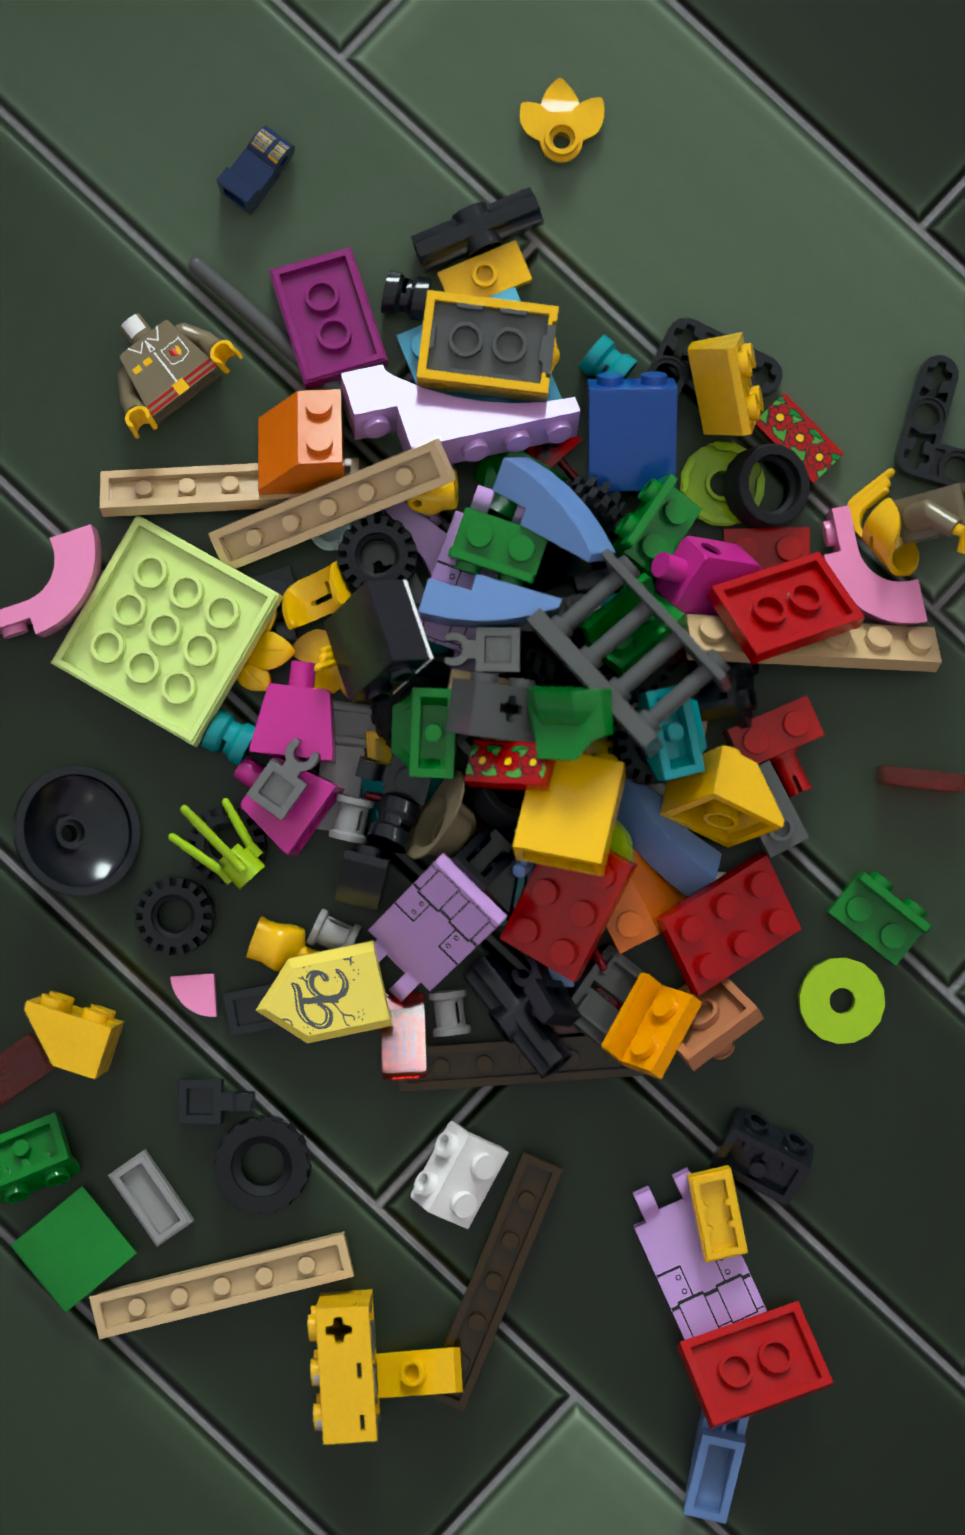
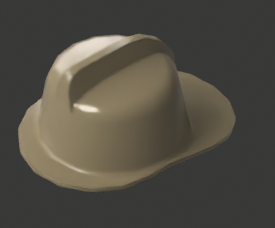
M455 770L454 779L445 778L431 799L422 806L419 822L409 832L412 840L406 855L410 858L420 859L425 855L439 858L443 853L448 858H452L474 835L477 824L474 812L462 802L465 783L462 772Z

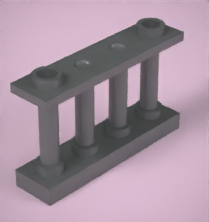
M606 549L601 554L607 568L611 571L606 577L560 617L556 614L550 619L539 608L527 621L535 634L585 688H611L613 719L642 751L651 758L663 748L657 735L661 730L659 725L711 679L724 693L729 690L731 684L726 672L730 670V667L714 649L706 653L637 580L641 573L625 555L617 559L609 549ZM624 585L640 603L589 648L585 645L579 650L569 640L574 634L572 629ZM653 616L669 635L619 679L613 677L608 682L598 671L603 666L600 661ZM683 648L699 666L650 710L646 711L643 709L637 713L627 703L632 698L630 692L679 649Z

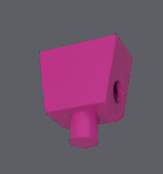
M687 536L682 539L673 555L667 552L658 553L652 561L651 572L653 576L658 578L655 582V589L665 600L685 615L719 616L707 598L711 587L757 572L761 566L738 544Z
M291 661L289 684L269 683L250 743L249 751L251 753L285 758L287 745L292 740L299 738L303 742L296 751L298 759L309 760L310 756L317 751L321 754L319 762L336 763L333 693L330 690L314 688L316 678L314 666L316 663Z
M247 756L236 768L234 777L248 788H251L265 767L250 756ZM279 756L273 757L282 764L286 761L285 758ZM310 770L303 771L300 775L303 780L309 783V786L285 820L281 821L247 795L240 804L242 809L288 855L298 856L317 830V827L337 801V793L342 794L345 790L342 786Z

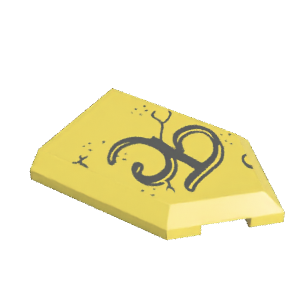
M374 940L289 958L256 1009L257 1012L307 1044L393 1025Z

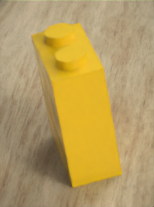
M602 752L593 753L592 756L581 754L578 760H556L549 790H526L513 842L516 860L604 877L626 781L625 762H620L617 757Z

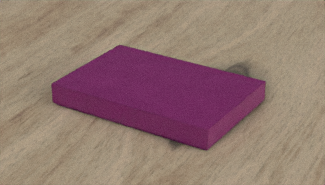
M351 247L269 270L305 390L341 380V373L382 364L384 367L388 366V359Z

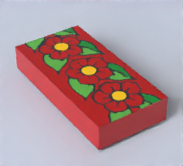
M785 392L761 414V420L756 421L755 428L770 444H781L793 450L805 464L811 486L844 455Z
M474 740L464 782L470 787L548 791L556 760L537 759L535 742Z

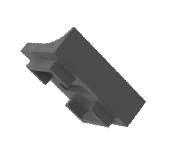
M609 943L598 948L608 965L607 970L601 971L592 957L580 979L574 983V987L568 992L582 1015L573 1026L600 1047L620 1009L618 1010L590 987L591 984L594 982L623 1006L638 976L644 972L622 953L619 954L617 949Z

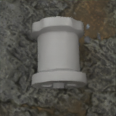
M337 793L336 800L340 804L335 828L330 829L329 837L366 844L365 826L369 809L374 808L375 801Z
M322 908L307 943L312 946L317 943L328 949L353 945L362 926L357 923L354 926L348 925L329 916V911Z
M465 988L428 993L429 1000L434 1002L436 1019L433 1037L454 1036L471 1032V1025L466 1024L463 1002V998L467 996Z

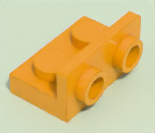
M642 972L604 1038L601 1047L623 1066L662 1079L702 1002L694 995L664 986L650 974Z

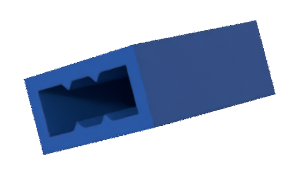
M604 372L597 374V379H587V481L590 476L598 478V486L602 487L605 481L611 484L608 491H641L652 478L658 480L670 473L676 477L678 388L674 378H667V374L663 372H644L641 374V378L623 379V374Z

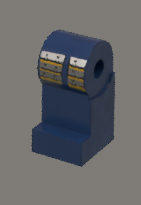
M267 125L262 127L254 135L247 148L230 169L226 167L216 181L220 193L252 215L281 176L280 173L294 154L295 146Z

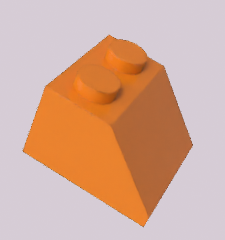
M341 389L297 391L258 418L259 495L305 493L345 476V427Z
M634 848L633 857H635L637 867L605 928L619 954L661 934L662 932L655 918L687 899L682 892L654 870Z

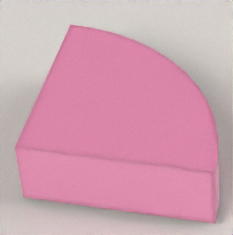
M215 973L170 977L174 993L186 1008L199 1015L208 1017L218 1016Z

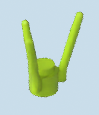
M228 798L222 800V805L242 840L245 849L237 843L230 850L187 805L181 806V813L223 856L219 860L222 865L175 833H170L168 839L218 874L227 885L233 882L240 889L265 866L258 858L263 851L253 842Z

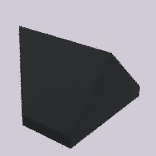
M487 823L451 861L507 915L505 919L508 921L513 912L519 878L513 874V867L517 862L513 850L516 832L513 829L495 828Z

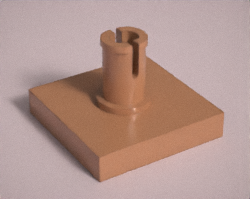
M728 977L700 996L692 994L702 1002V1005L676 1053L693 1071L712 1057L717 1060L729 1057L735 1049L733 1042L764 1019L758 1007ZM687 984L683 985L681 988L678 989L680 991L692 994Z

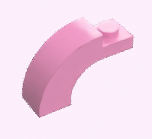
M849 505L831 509L826 514L827 521L821 523L826 547L832 546L834 553L825 554L823 558L865 616L864 619L877 624L919 626L927 622L919 580L897 582L884 579L868 568L859 553Z
M90 524L50 538L54 551V569L51 578L44 589L33 598L0 609V634L3 635L4 639L14 638L29 632L27 625L30 624L33 625L35 634L44 638L63 629L79 615L97 584L101 573V540L98 530Z

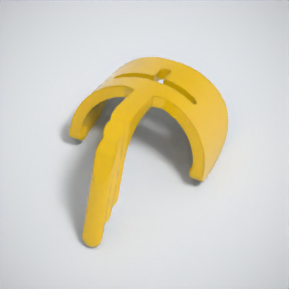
M889 468L855 494L847 505H849L855 534L893 575L904 577L911 575L917 569L919 550L916 543L904 544L902 537H899L901 516L894 501L891 498L884 499L870 513L862 529V520L866 512L889 494V487L891 486L889 479L895 475L894 468Z
M337 561L316 573L294 582L287 588L282 599V612L289 630L333 614L352 595ZM328 594L332 595L331 599L319 605L316 604L318 599ZM330 644L319 650V663L315 664L314 671L320 672L337 665Z

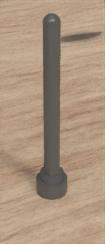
M192 258L189 262L190 271L298 367L289 336L202 258ZM341 380L332 381L314 388L316 390L341 389Z

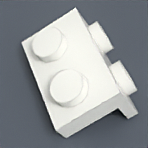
M450 1121L444 1132L437 1138L435 1149L424 1170L418 1174L411 1192V1198L427 1212L469 1229L509 1152L501 1146L470 1133L459 1124Z

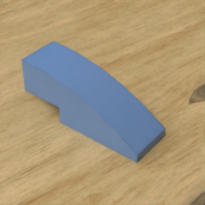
M529 457L503 458L493 491L526 508L520 525L587 562L604 561L601 554L606 549H609L615 555V550L601 525L589 508L568 485L550 470Z
M476 574L471 590L428 578L418 614L420 620L453 627L475 629L476 627H512L529 624L527 619L539 608L549 618L556 614L559 615L562 599Z
M626 779L617 820L630 834L633 848L667 882L687 897H690L714 881L717 876L722 853L690 832L688 828L661 816L662 796L645 784L632 783V779Z
M701 1408L687 1481L683 1515L726 1524L746 1445L745 1432L749 1417L710 1430Z

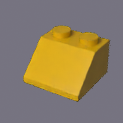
M723 745L702 754L705 771L674 778L666 783L660 815L727 848L783 828L784 818L758 764L741 755L740 751L736 748Z

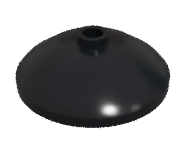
M65 766L47 772L31 783L22 794L15 809L12 826L13 841L19 860L35 881L55 893L75 897L93 895L107 890L125 876L136 858L140 843V823L136 808L125 789L111 776L102 771L85 766ZM63 827L69 828L72 833L70 842L65 841L62 837Z

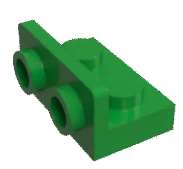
M672 473L658 480L652 478L645 484L637 497L641 501L634 514L630 512L620 521L614 532L618 536L612 545L615 553L620 557L625 555L640 573H646L652 580L657 578L651 572L654 557L660 552H667L673 555L702 508L674 487L678 478Z
M465 507L448 557L456 561L454 568L476 576V574L480 575L481 570L497 574V580L523 587V584L533 586L548 540L522 525Z
M642 573L637 580L685 628L688 625L686 615L657 594L652 578L646 573ZM625 586L615 597L600 609L592 612L587 620L583 622L581 628L588 648L640 603ZM652 616L601 662L621 677L666 638L669 633Z
M873 870L870 875L858 871L826 912L890 964L896 966L920 935L928 933L932 928L924 920L928 913L911 899L906 898L902 902L890 893L894 886Z
M56 1112L0 1134L1 1203L13 1204L21 1202L30 1196V1192L45 1186L55 1187L62 1185L70 1180V1176L81 1171L79 1162L71 1154L61 1117Z

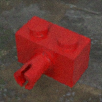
M807 695L753 718L751 727L742 729L740 725H737L722 732L727 746L736 748L746 758L757 764L770 760L789 798L799 794V792L812 788L796 752L799 751L798 746L824 736V732Z

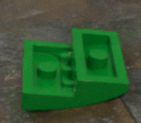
M83 1186L10 1245L64 1313L137 1254Z

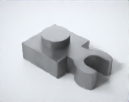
M476 627V640H468L467 637L458 632H451L445 635L446 641H457L462 645V653L456 658H445V664L458 667L467 663L469 659H476L475 672L521 673V628Z
M299 738L292 740L287 745L285 750L286 761L284 764L275 758L271 759L246 794L281 821L285 820L309 786V783L303 780L300 775L303 771L314 768L321 758V754L316 751L310 756L308 761L301 762L296 756L297 748L303 742Z

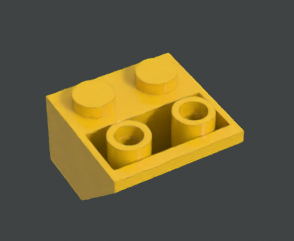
M743 332L691 342L687 351L704 435L745 436L752 434L756 421L761 420L760 411H764L760 385L753 386L751 380L753 376L752 369L756 368L752 343H744Z
M50 991L49 994L42 993L39 997L27 1000L24 1010L52 1066L92 1079H96L109 1071L124 1025V1021L114 1018L116 1011L95 1004H91L90 1008H81L73 1005L75 998L56 991Z

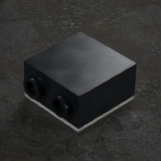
M407 580L365 581L324 622L349 701L367 700L369 704L383 703L391 699L399 689L409 680L413 679L420 670L434 659Z

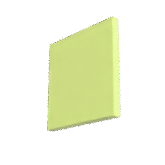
M136 515L52 659L51 664L192 746L197 747L284 597L145 518Z

